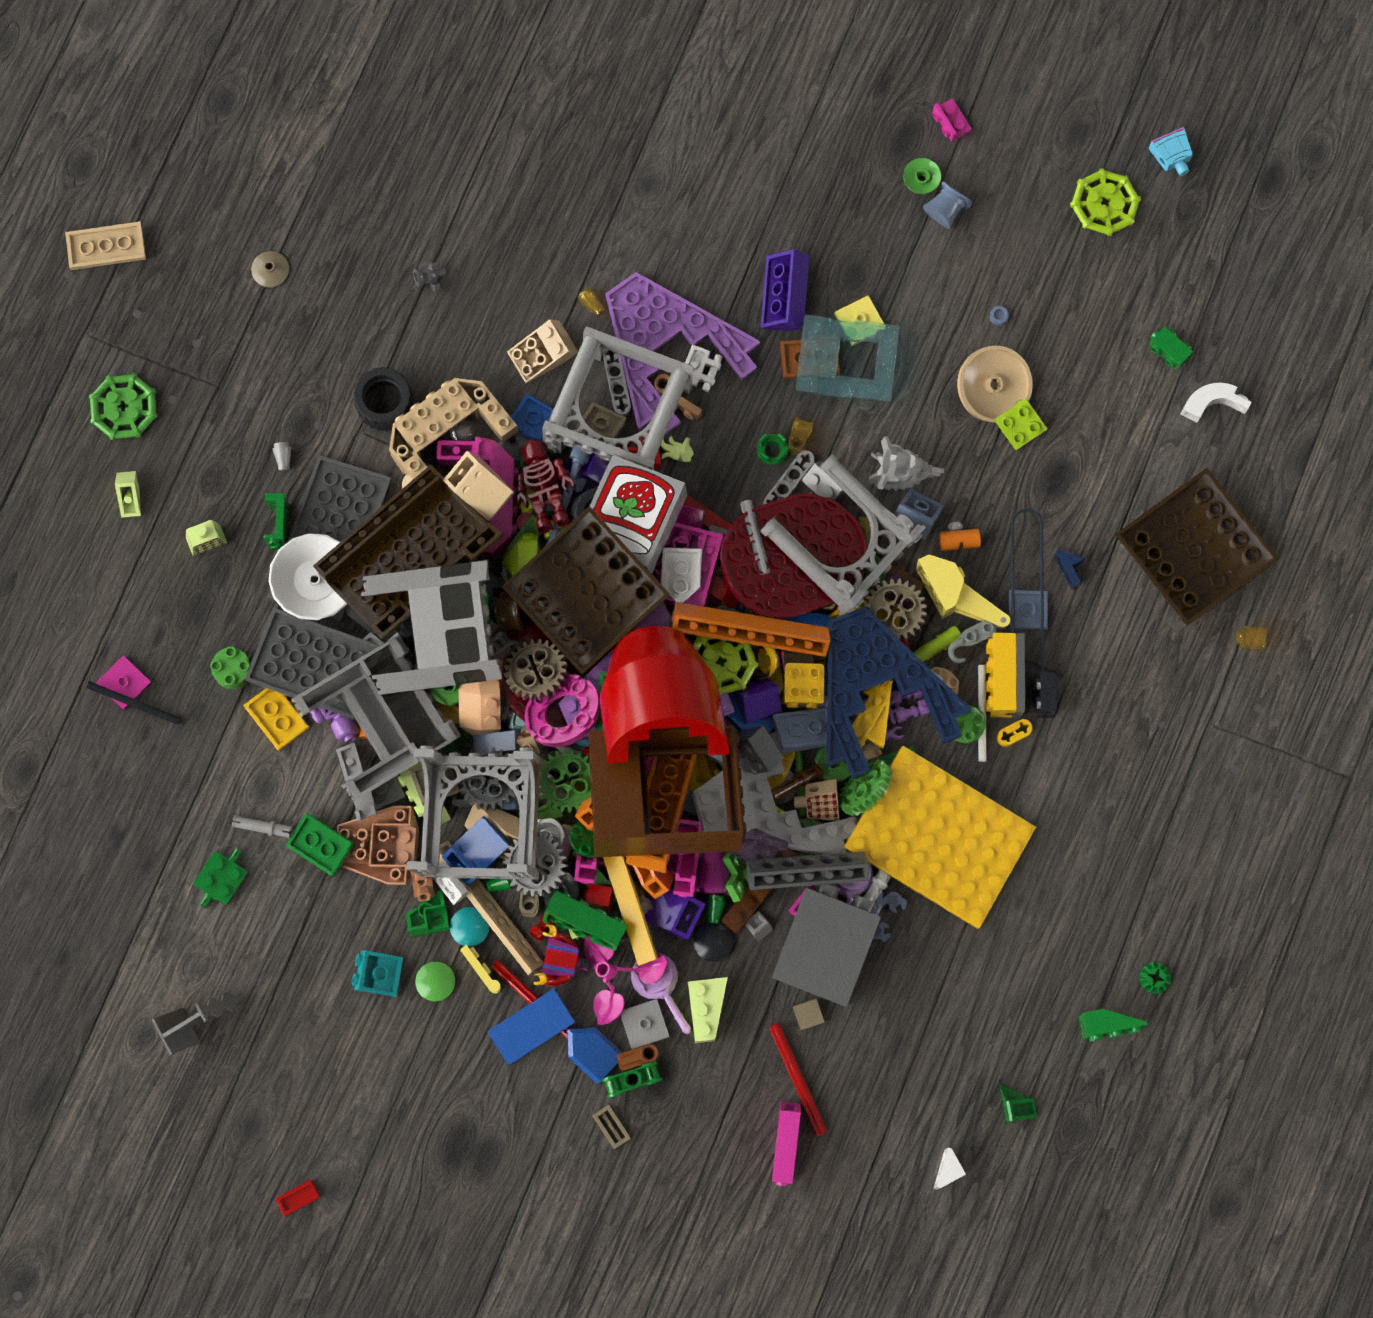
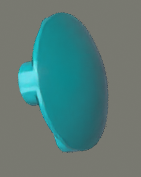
M474 907L460 909L454 914L450 922V932L454 940L468 947L482 943L490 929L489 924Z

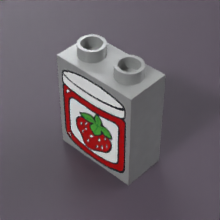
M613 455L590 507L648 571L653 574L687 497L685 482Z

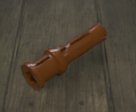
M813 763L810 765V768L798 771L795 777L772 788L771 792L774 801L801 786L805 787L816 779H822V769L818 764Z

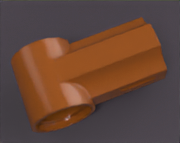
M646 1044L642 1047L617 1054V1062L621 1071L632 1069L656 1060L658 1050L654 1045ZM644 1049H649L652 1052L651 1059L644 1057Z

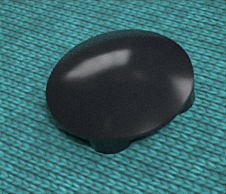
M706 923L695 933L694 948L702 959L716 962L723 960L730 954L733 947V937L730 930L723 924Z

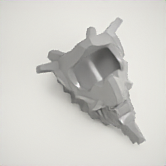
M887 436L881 440L883 455L879 452H871V455L879 461L881 467L877 473L869 477V484L874 483V486L881 490L885 488L888 491L890 489L897 491L898 489L904 490L907 487L912 488L913 485L920 484L921 480L927 477L933 478L944 473V468L932 467V465L924 462L922 458H919L918 454H914L908 449L904 450L899 445L891 444Z

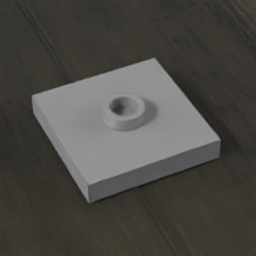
M657 999L625 1009L620 1015L632 1050L670 1037Z

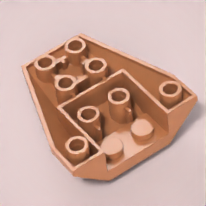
M391 806L377 811V816H370L362 819L361 822L354 819L337 826L338 833L355 843L341 867L388 885L408 884L411 879V871L407 870V861H417L419 827L413 806Z

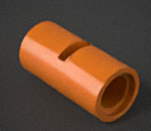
M979 529L940 532L941 551L980 548L981 546Z

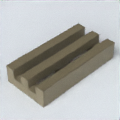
M610 1105L592 1115L614 1150L631 1139ZM608 1110L625 1138L621 1139L604 1112ZM601 1115L603 1117V1119L615 1135L616 1139L618 1140L616 1144L614 1143L609 1133L599 1120L598 1116Z

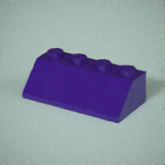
M793 249L766 256L760 328L782 331L804 328L809 255Z

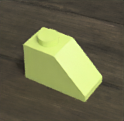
M136 471L117 473L115 488L121 518L141 516L140 492Z

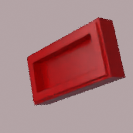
M311 1179L275 1198L283 1216L286 1217L321 1197Z

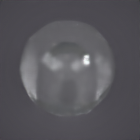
M463 419L450 429V435L453 441H474L477 430L473 422Z

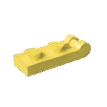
M467 945L461 948V952L490 992L493 994L499 993L501 991L500 983L490 978L488 974L491 971L485 963L482 965L477 960L479 954L473 947L469 949Z

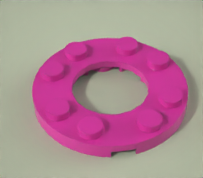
M574 674L563 675L566 682L559 683L562 689L555 688V695L550 692L549 699L543 695L541 701L537 697H535L533 702L529 699L525 710V724L529 733L537 742L549 747H563L580 741L589 733L596 724L601 711L600 695L589 680ZM569 695L578 698L581 703V711L576 715L572 723L560 728L552 727L548 724L546 720L547 710L556 699Z

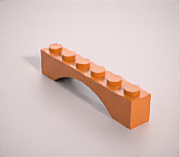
M589 797L581 803L575 816L588 830L593 831L592 800ZM633 866L641 885L654 899L669 891L675 876L668 869H666V873Z

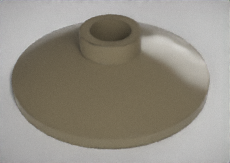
M263 252L252 263V276L263 287H277L284 283L289 275L288 261L278 252ZM267 265H273L272 269H266Z

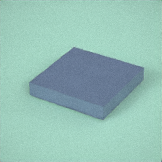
M1009 590V599H1008V616L1010 617V623H1009V625H1008V629H1012V628H1011V590ZM1014 590L1015 629L1041 630L1040 591ZM1044 591V630H1047L1048 591Z

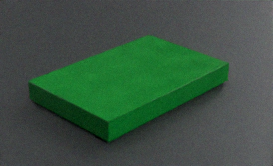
M306 812L285 846L332 877H335L355 843Z

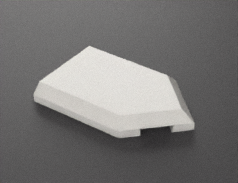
M663 548L661 585L676 602L683 603L700 588L702 549Z

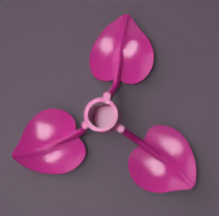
M589 936L584 938L586 959H590V967L595 969L599 977L604 978L603 982L611 990V992L609 990L600 991L594 999V1012L599 1025L615 1021L623 1012L624 997L621 994L615 993L614 987L609 982V980L616 976L617 971L639 972V978L642 982L654 984L662 978L668 963L664 955L656 952L657 960L640 965L638 968L617 967L608 962L614 956L615 951L593 943Z

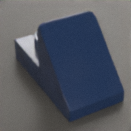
M1062 550L1056 551L1054 557L1071 590L1078 587L1081 583V575L1077 569L1074 570V567L1083 564L1085 558Z

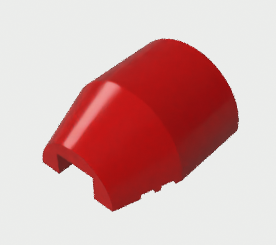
M648 626L636 629L620 639L614 648L599 699L608 764L628 762L629 741L649 740V729L688 727L690 737L706 736L709 756L729 754L718 681L687 636L671 627Z

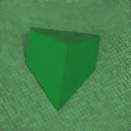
M999 1083L1007 1123L1037 1118L1034 1098H1029Z

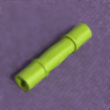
M954 625L940 635H936L935 639L922 645L913 653L922 662H925L940 651L947 650L961 633Z

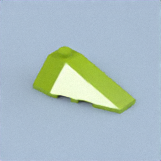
M525 533L519 536L503 555L502 567L506 568L507 572L511 573L512 576L541 551L539 534Z

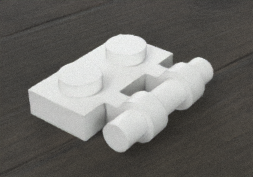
M692 345L685 362L688 365L694 366L692 386L697 387L698 382L701 381L704 383L702 390L709 392L711 386L715 383L714 378L717 371L721 368L723 357L716 354L714 360L709 359V350ZM705 365L710 367L708 375L702 374Z

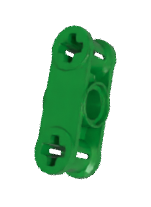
M657 1061L602 1079L608 1091V1099L663 1081L656 1067ZM635 1075L638 1078V1083L630 1085L627 1082V1077Z

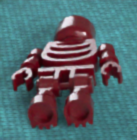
M535 439L529 440L522 448L523 459L527 467L523 468V473H518L515 477L517 483L516 494L518 495L515 504L520 510V504L523 500L524 506L526 508L529 507L525 484L530 490L538 491L528 496L532 501L533 511L536 512L537 522L535 524L537 532L542 535L553 530L552 523L545 513L548 504L552 507L554 506L555 515L553 518L558 528L561 526L565 527V525L568 526L571 523L570 516L563 506L562 489L558 484L554 485L558 477L562 480V487L567 493H569L567 483L572 484L574 489H576V485L569 478L570 474L568 470H565V465L561 459H555L553 463L551 462L545 443Z

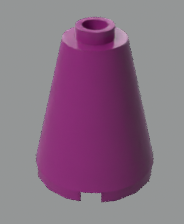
M726 852L703 853L696 876L694 893L699 892V894L708 895L726 893V895H729L725 886L730 878V872L722 860Z

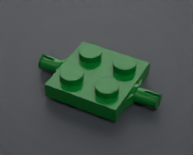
M235 848L230 858L222 856L216 851L213 852L193 883L194 886L201 889L205 894L198 905L206 909L211 899L227 906L248 874V871L241 868L236 862L243 853L242 851H238Z

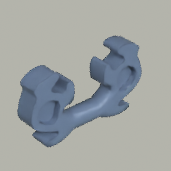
M882 891L876 899L877 905L873 914L879 915L882 907L888 905L889 911L895 914L897 913L895 908L899 905L901 910L904 911L907 901L897 892H891L883 898L884 892ZM884 922L878 924L873 939L880 940L883 943L886 942L891 934H884V929H888L889 926Z

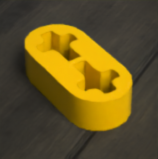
M1022 719L1003 728L997 735V742L1003 747H1008L1030 735L1032 724L1028 720ZM1020 724L1028 727L1026 733L1023 731L1016 733L1020 728ZM1003 733L1006 735L1013 733V736L1009 738V742L1001 740Z

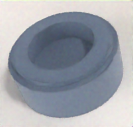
M995 306L990 312V321L996 326L1004 325L1009 318L1008 310L1003 306Z

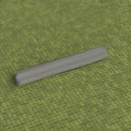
M745 500L741 502V508L743 513L748 512V515L744 518L745 522L751 523V526H746L749 535L753 532L750 541L755 540L756 542L751 543L753 553H759V555L754 556L755 561L760 558V561L756 563L759 571L764 572V574L760 575L770 573V569L767 570L765 563L767 557L760 531L757 527L755 512H752V509H754L752 501Z

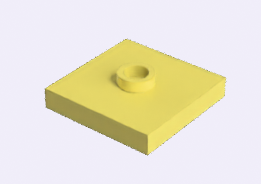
M869 296L834 313L852 346L886 330V326Z

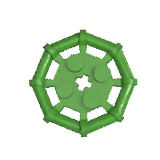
M136 373L106 376V379L93 394L89 395L91 424L98 427L113 441L119 438L141 437L143 431L158 417V414H156L155 388L147 385L137 377ZM128 382V387L116 388L115 386L117 383ZM136 385L141 390H143L144 393L139 395L138 393H136L135 390H133V388ZM110 386L112 391L107 393L106 398L100 397ZM148 399V410H144L143 401ZM98 403L104 404V414L99 415ZM121 403L129 405L127 408H125V411H122L119 408ZM145 416V419L136 426V420L139 417ZM106 419L114 424L113 428L108 427L103 421ZM131 426L132 430L119 431V428Z

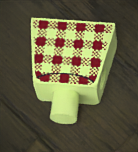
M213 520L186 530V540L193 556L227 543L221 525Z

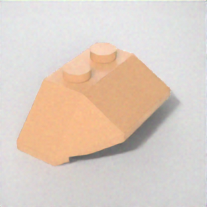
M477 669L473 671L467 680L486 677L483 670ZM498 680L467 683L459 688V726L473 736L500 732L501 714Z

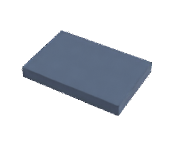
M827 707L772 715L771 719L781 752L826 746Z

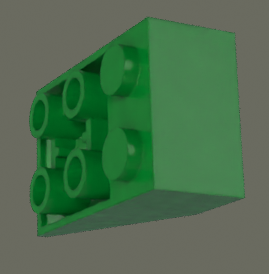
M1106 1009L1084 1012L1078 1016L1083 1040L1089 1039V1042L1099 1041L1105 1035H1108L1109 1038L1119 1037L1125 1031H1128V1035L1143 1031V1027L1148 1025L1146 1021Z

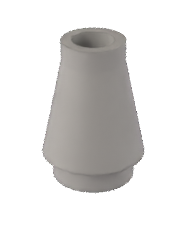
M289 442L274 443L273 453L278 470H290L291 447Z

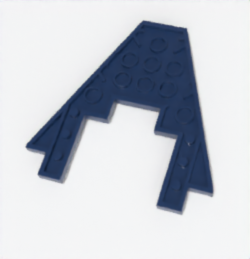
M866 607L829 620L827 768L845 762L851 779L871 771L849 718L866 711L860 696L861 692L895 680L902 697L921 691L943 744L962 736L955 718L971 713L970 707Z

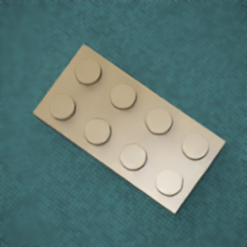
M141 221L65 232L70 270L146 260Z

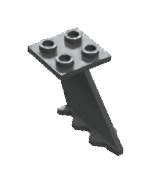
M224 993L221 1001L210 998L207 1006L197 1003L195 1006L198 1013L190 1018H187L183 1008L156 1017L152 1019V1022L169 1055L200 1044L193 1029L194 1026L203 1021L205 1023L212 1016L216 1018L222 1016L224 1010L231 1013L234 1012L237 1004L244 1000L245 997L244 995L233 996L229 993Z

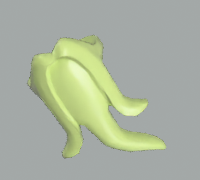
M671 436L669 438L670 445L662 440L660 446L667 452L662 455V459L668 457L680 462H691V457L694 453L689 445L690 438L686 437L683 444L675 442Z

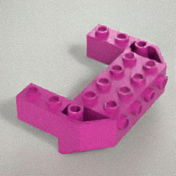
M475 437V441H438V465L455 466L466 451L479 455L514 491L491 521H488L478 513L487 523L491 522L503 535L481 554L483 559L493 560L512 542L513 535H517V524H514V517H517L518 509L514 505V498L518 496L516 494L515 477L519 473V468H515L514 459L495 440Z

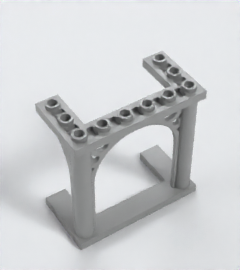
M586 326L583 332L582 345L549 421L545 420L543 425V443H545L547 451L553 454H561L565 444L569 447H579L588 454L595 453L607 461H610L612 456L615 455L654 470L655 457L682 392L686 394L691 392L694 366ZM604 348L671 373L652 420L642 431L630 437L609 438L602 436L585 423L580 413V392L594 359L601 361ZM571 410L576 413L575 416H571ZM571 421L580 422L579 428L575 430L568 429L567 425ZM582 430L587 431L588 435H585L584 433L580 432ZM640 437L645 438L642 443L638 440ZM629 442H634L638 446L637 453L629 452L627 448ZM616 444L623 445V449H621L620 447H615Z
M421 746L420 749H414V757L421 762L423 767L425 803L421 862L407 861V870L420 877L538 880L539 872L535 870L540 769H544L545 761L532 751L531 748H519V751H513V754H508L507 757H500V754L493 753L488 754V757H480L478 753H469L468 756H461L460 753H449V756H442L432 746ZM458 767H461L463 770H466L467 768L468 772L466 774H461V771ZM448 768L456 771L457 778L455 780H449L446 777L445 772ZM482 768H486L484 773L481 772ZM500 769H501L502 771H504V770L507 769V771H506V773H505L504 775H500V774H499V770H500ZM520 770V778L511 782L509 780L511 772ZM479 775L492 776L505 782L515 793L520 809L517 864H507V869L439 867L442 811L450 791L461 781ZM442 780L448 784L446 789H442L444 785ZM524 781V785H521L522 791L517 790V786Z

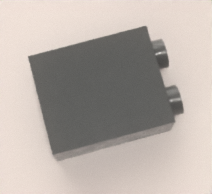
M828 884L816 885L814 890L805 889L772 978L847 1007L881 916L873 914L877 905L875 902L855 895L850 905L836 899L839 888Z

